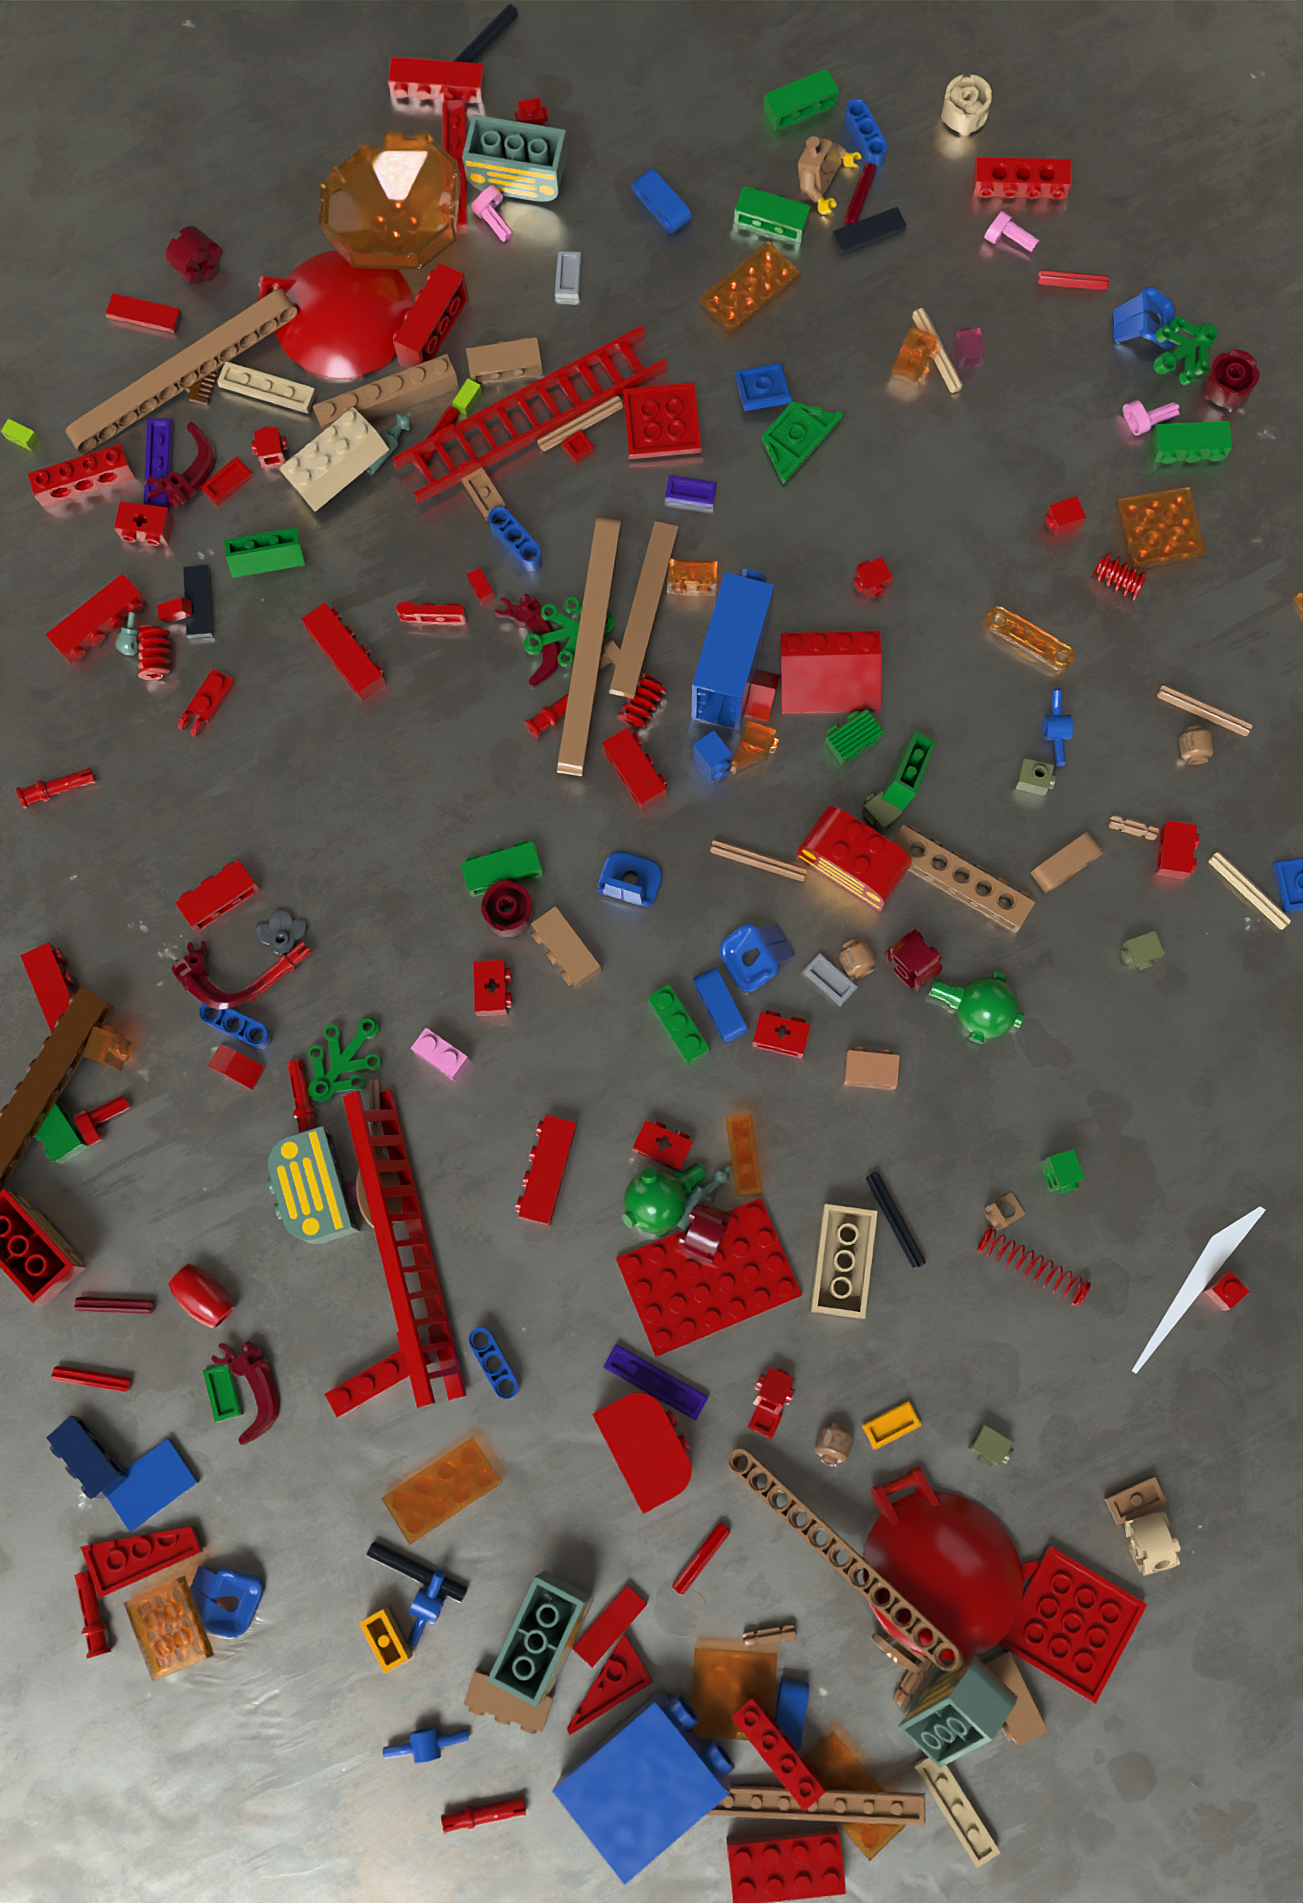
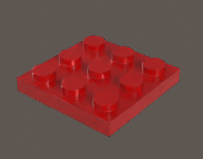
M694 382L623 389L629 459L701 453Z

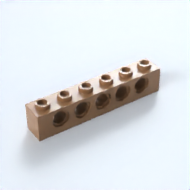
M902 825L892 841L912 859L909 871L1015 933L1020 929L1035 904L1031 900V896L1021 890L1017 892L1009 887V883L999 877L995 879L988 875L987 870L977 864H974V866L969 864L961 854L954 851L951 853L944 849L939 841L935 839L928 840L915 827ZM919 847L922 849L923 854L916 856L911 852L910 848ZM935 859L942 860L945 867L938 869L933 865L932 861ZM962 872L966 875L967 880L964 882L958 881L954 874ZM977 886H986L989 894H980L977 891ZM999 899H1008L1011 907L1005 908L1001 906Z

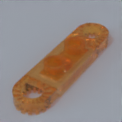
M1001 606L991 608L985 617V625L994 634L1055 670L1065 671L1072 666L1075 653L1070 646H1066L1055 637L1023 618L1010 613ZM993 615L1002 616L1004 624L995 625V623H992L991 617ZM1059 652L1065 653L1068 657V662L1058 663L1059 661H1056L1055 654Z

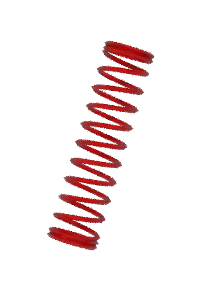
M988 1227L977 1247V1252L982 1253L994 1232L986 1257H989L997 1243L1004 1237L996 1262L999 1261L1005 1250L1013 1242L1005 1268L1008 1267L1016 1253L1023 1247L1014 1271L1015 1273L1028 1255L1032 1253L1029 1266L1024 1275V1278H1026L1036 1262L1042 1257L1039 1270L1033 1282L1036 1283L1041 1273L1051 1263L1043 1288L1047 1286L1055 1272L1061 1268L1059 1278L1052 1293L1056 1292L1063 1279L1070 1273L1069 1282L1062 1299L1065 1298L1069 1289L1080 1278L1078 1289L1071 1303L1077 1307L1082 1304L1091 1287V1281L1086 1280L1082 1284L1081 1276L1076 1277L1072 1281V1271H1068L1062 1276V1266H1058L1052 1272L1053 1260L1048 1261L1043 1266V1255L1037 1257L1033 1262L1034 1250H1030L1024 1256V1245H1020L1014 1252L1015 1240H1011L1004 1247L1006 1242L1005 1234L1001 1235L994 1243L997 1234L996 1229Z

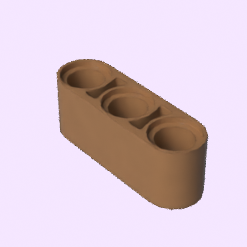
M1086 832L1040 864L1030 875L1047 894L1099 857L1104 850L1092 835Z

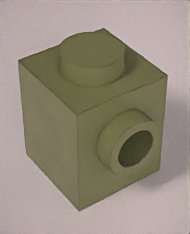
M1024 758L1020 765L1015 789L1045 796L1048 789H1053L1056 774H1052L1054 765Z
M884 790L879 794L874 792L868 796L863 802L865 805L862 810L864 814L862 817L867 825L870 827L874 826L881 835L897 823L903 814L899 808L881 799Z
M1156 931L1130 939L1121 946L1122 959L1125 964H1129L1131 970L1139 967L1140 971L1148 969L1155 965L1154 961L1159 960L1165 955Z
M980 1425L968 1447L979 1454L977 1460L989 1467H992L993 1463L1001 1466L1003 1462L1007 1463L1014 1451L1011 1448L1013 1441L986 1425Z

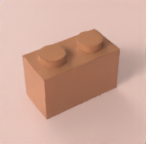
M852 1047V1050L847 1051L845 1057L843 1085L895 1090L898 1083L900 1055H893L894 1051L882 1049L878 1050V1053L868 1052V1049L864 1047Z

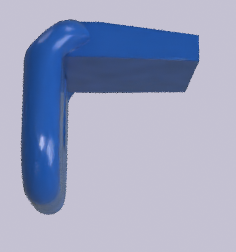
M1147 287L1139 293V296L1113 310L1114 341L1119 343L1142 336L1152 340L1164 349L1172 348L1175 343L1169 340L1161 343L1156 338V330L1163 326L1170 327V321L1175 318V309L1172 301L1157 288ZM1148 312L1158 315L1160 326L1152 320Z
M617 851L606 858L597 883V890L603 895L649 907L655 902L662 881V870L658 863L652 859L625 851ZM627 871H634L637 874L638 880L635 885L623 882V875Z
M754 924L741 925L724 938L720 945V956L736 985L747 992L757 990L773 978L779 971V964L791 959L795 954L788 942L785 941L786 939L778 925L758 928ZM758 948L760 952L758 958L752 966L746 965L743 960L744 953Z
M199 1565L184 1603L198 1617V1626L203 1632L209 1635L233 1639L244 1634L249 1628L263 1594V1584L260 1578L253 1574L232 1569H222L215 1572ZM237 1596L238 1604L233 1610L227 1611L216 1604L219 1597Z

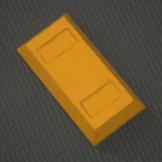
M909 1401L862 1425L874 1450L922 1426Z

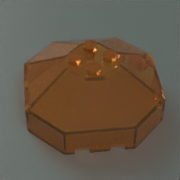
M385 131L382 134L385 147H374L368 144L360 145L359 149L347 160L332 168L333 171L327 175V184L325 181L321 183V207L318 212L319 226L323 237L354 268L421 270L457 240L461 184L458 163L426 132H416V136H403L402 131Z

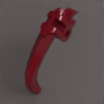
M192 421L188 423L187 430L196 441L198 454L191 466L182 474L170 472L166 478L157 479L149 477L144 482L145 486L154 485L156 487V490L149 491V498H155L159 494L164 493L169 498L168 502L172 507H182L197 494L200 486L204 483L215 465L216 453L212 442Z
M527 593L520 598L521 604L518 606L511 604L507 598H500V603L506 605L507 609L500 611L496 608L494 612L498 617H507L513 620L517 627H528L532 633L540 636L554 632L550 621L542 618L541 610L543 607L535 596L531 597ZM559 641L543 646L541 650L543 654L542 664L534 675L529 678V685L531 687L544 681L557 669L559 665L557 658L561 652Z
M201 941V948L198 950H194L192 942H188L187 950L189 955L173 962L172 973L185 991L188 990L208 1007L217 1010L233 1008L259 994L256 986L249 987L247 990L238 993H224L211 984L206 978L209 971L205 963V956L208 953L205 941Z
M250 1340L241 1345L243 1353L239 1355L232 1352L227 1344L220 1343L218 1347L226 1352V1356L222 1359L215 1355L211 1357L214 1363L230 1367L234 1375H244L254 1393L258 1414L254 1423L239 1437L238 1441L241 1445L253 1441L268 1431L278 1417L279 1409L276 1389L269 1371L271 1368L258 1344L254 1345Z

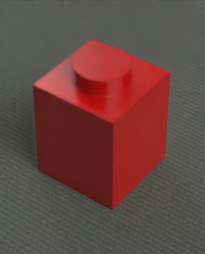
M1075 496L1049 505L1044 519L1047 528L1052 530L1055 537L1081 528L1086 516L1078 497Z
M1231 1271L1222 1273L1204 1290L1222 1311L1231 1310L1250 1292Z

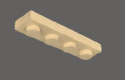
M225 362L217 381L221 388L304 413H309L316 395L315 388L229 362Z
M928 1756L914 1764V1767L976 1868L978 1869L1000 1854L999 1849L947 1765L939 1768Z

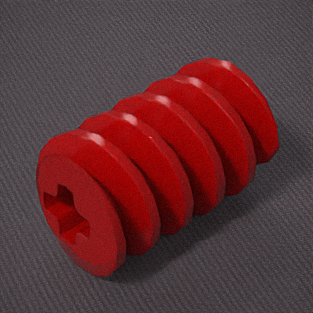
M1109 551L1102 556L1091 578L1099 573L1098 582H1102L1107 578L1106 586L1110 587L1116 583L1115 591L1117 592L1124 587V596L1126 597L1131 592H1134L1132 599L1134 601L1146 581L1147 571L1144 570L1137 575L1138 567L1136 565L1128 570L1129 562L1126 561L1119 565L1121 558L1119 556L1111 561L1112 552Z
M159 626L138 627L140 631L138 634V639L140 640L138 643V649L140 650L138 653V658L140 659L138 662V668L140 669L138 677L151 681L160 680L163 678V674L170 673L169 668L163 667V665L170 663V659L163 657L170 654L169 649L163 648V646L170 645V640L163 638L169 636L170 631Z
M641 673V679L638 681L634 699L627 697L626 701L628 704H623L621 708L623 712L618 713V719L634 729H637L639 726L646 728L647 723L643 718H652L648 709L656 711L657 707L652 702H661L662 699L657 694H666V689L654 677Z

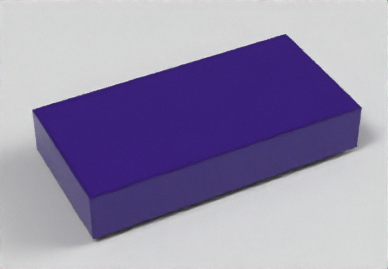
M669 475L665 501L713 508L717 483Z

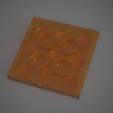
M1189 487L1117 500L1116 507L1131 568L1136 565L1138 569L1205 557L1206 551Z
M185 1575L123 1603L152 1682L214 1655Z
M694 1648L691 1707L696 1713L699 1722L692 1727V1730L698 1737L748 1740L731 1716L735 1710L754 1694L774 1718L776 1653Z

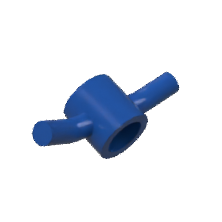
M1060 688L1052 689V715L1044 716L1043 720L1044 739L1046 741L1054 740L1056 766L1066 765L1064 740H1070L1073 736L1072 716L1062 715V689Z
M441 1569L435 1570L428 1590L420 1587L410 1608L409 1614L417 1618L407 1643L414 1647L417 1646L426 1623L429 1622L434 1625L444 1605L445 1598L438 1595L445 1576V1572Z
M437 1727L416 1730L410 1733L411 1742L384 1747L383 1756L384 1758L413 1754L414 1763L432 1761L442 1757L440 1748L468 1741L467 1730L438 1736Z

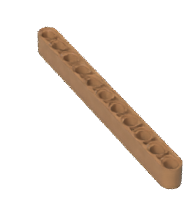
M283 290L273 291L72 422L66 428L67 436L79 453L84 454L92 451L187 387H190L225 364V362H228L291 321L296 316V307Z
M603 516L596 517L557 773L583 775L620 536L621 519Z
M736 1449L731 1452L728 1457L729 1468L928 1658L943 1670L955 1671L961 1667L964 1657L960 1648L762 1462L744 1449ZM746 1456L748 1458V1465L746 1468L739 1470L738 1461ZM765 1474L768 1478L765 1487L759 1488L757 1480L761 1475ZM782 1493H786L787 1503L782 1507H778L777 1497ZM806 1512L808 1516L807 1522L802 1526H798L796 1521L798 1514ZM825 1530L828 1534V1540L825 1544L818 1545L817 1535L820 1531ZM845 1549L849 1555L848 1560L845 1564L839 1565L837 1554ZM862 1569H867L869 1572V1580L865 1584H860L857 1579V1575ZM887 1588L890 1591V1600L886 1604H881L878 1600V1594L882 1589ZM905 1608H908L912 1613V1619L908 1624H902L899 1620V1614ZM929 1628L933 1632V1640L930 1644L924 1645L921 1642L920 1635L924 1629ZM946 1649H952L955 1653V1661L949 1666L945 1665L942 1661V1654Z

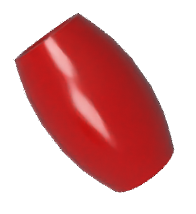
M192 1264L185 1265L168 1283L178 1304L192 1318L210 1328H217L235 1309L224 1287L209 1273Z

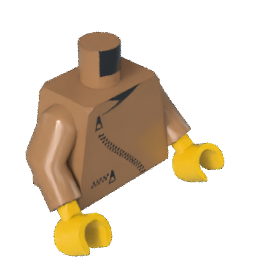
M813 136L806 141V148L798 161L801 192L805 193L814 203H818L819 213L829 214L832 213L831 208L836 207L837 204L833 198L824 199L823 196L842 163L841 159L843 158L845 167L853 168L858 167L853 162V159L859 160L862 157L858 152L847 153V149L835 140L828 137L818 138Z

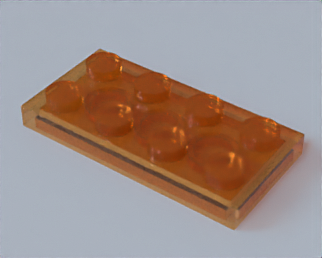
M768 241L699 298L698 304L731 335L798 280L801 272Z
M472 1437L381 1499L410 1545L502 1482L475 1438Z
M834 1731L805 1758L826 1784L827 1789L885 1791ZM836 1821L869 1861L907 1826L906 1824Z

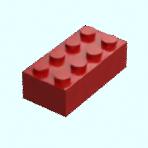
M440 262L435 270L430 271L425 287L418 291L415 304L412 309L409 308L407 310L404 323L401 328L396 329L393 335V343L399 365L409 369L435 359L469 301L465 275Z
M837 1827L726 1839L733 1903H772L846 1894L840 1835Z

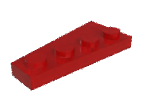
M194 1526L81 1546L99 1599L203 1552Z

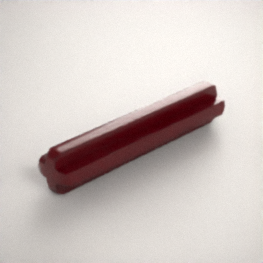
M867 162L864 165L844 217V224L847 226L858 220L876 173L877 166L875 164Z
M77 1297L75 1300V1311L152 1314L154 1311V1301L150 1299Z

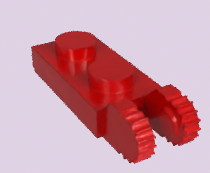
M400 601L396 605L397 607H395L399 619L405 623H467L465 608L457 603L436 605L427 602L422 605H414L411 601Z
M213 668L186 708L187 710L182 714L177 726L185 729L193 717L197 716L198 719L192 726L190 733L198 737L206 724L210 723L235 685V681Z

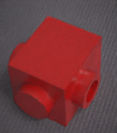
M540 97L517 101L518 111L514 112L516 122L545 126V122L549 121L547 107H542Z
M266 426L260 430H255V440L251 441L253 453L258 456L262 468L285 464L284 450H288L285 435L280 434L278 427Z
M881 556L871 562L867 560L860 563L855 569L852 582L855 590L858 593L861 592L864 599L870 596L877 597L883 594L887 588L891 587L893 576Z
M770 1367L766 1375L761 1373L755 1389L759 1391L753 1404L778 1415L784 1403L789 1404L794 1395L795 1389L791 1388L795 1378L790 1377L782 1369Z

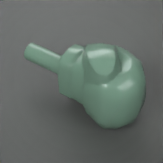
M129 612L127 627H121V632L115 641L119 652L128 656H132L139 651L137 641L138 630L133 629L136 613Z

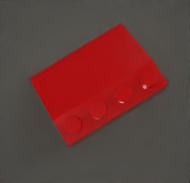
M880 631L796 632L780 634L782 714L855 712L857 710L862 712L865 709L869 712L881 711Z

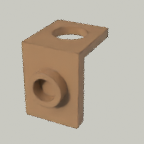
M1012 1192L985 1208L987 1220L993 1228L997 1227L998 1230L1007 1227L1025 1215ZM1009 1202L1014 1206L1015 1213L1012 1217L1007 1218L1001 1214L1000 1206L1003 1203Z

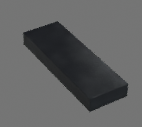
M894 207L834 230L832 236L841 255L906 231L907 225L898 207Z
M208 565L183 567L185 599L191 601L192 616L186 618V636L188 639L213 636L209 567Z

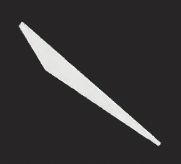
M1256 1208L1211 1237L1132 1369L1134 1373L1140 1370L1265 1212L1264 1208Z

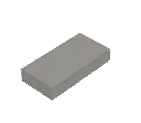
M558 251L555 298L579 299L581 252Z
M821 953L802 972L840 1007L858 988L852 980Z

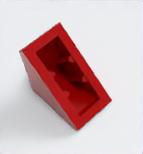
M756 669L750 687L745 717L769 722L780 675Z
M222 1044L219 1045L208 1064L209 1068L251 1090L254 1089L265 1070V1067Z

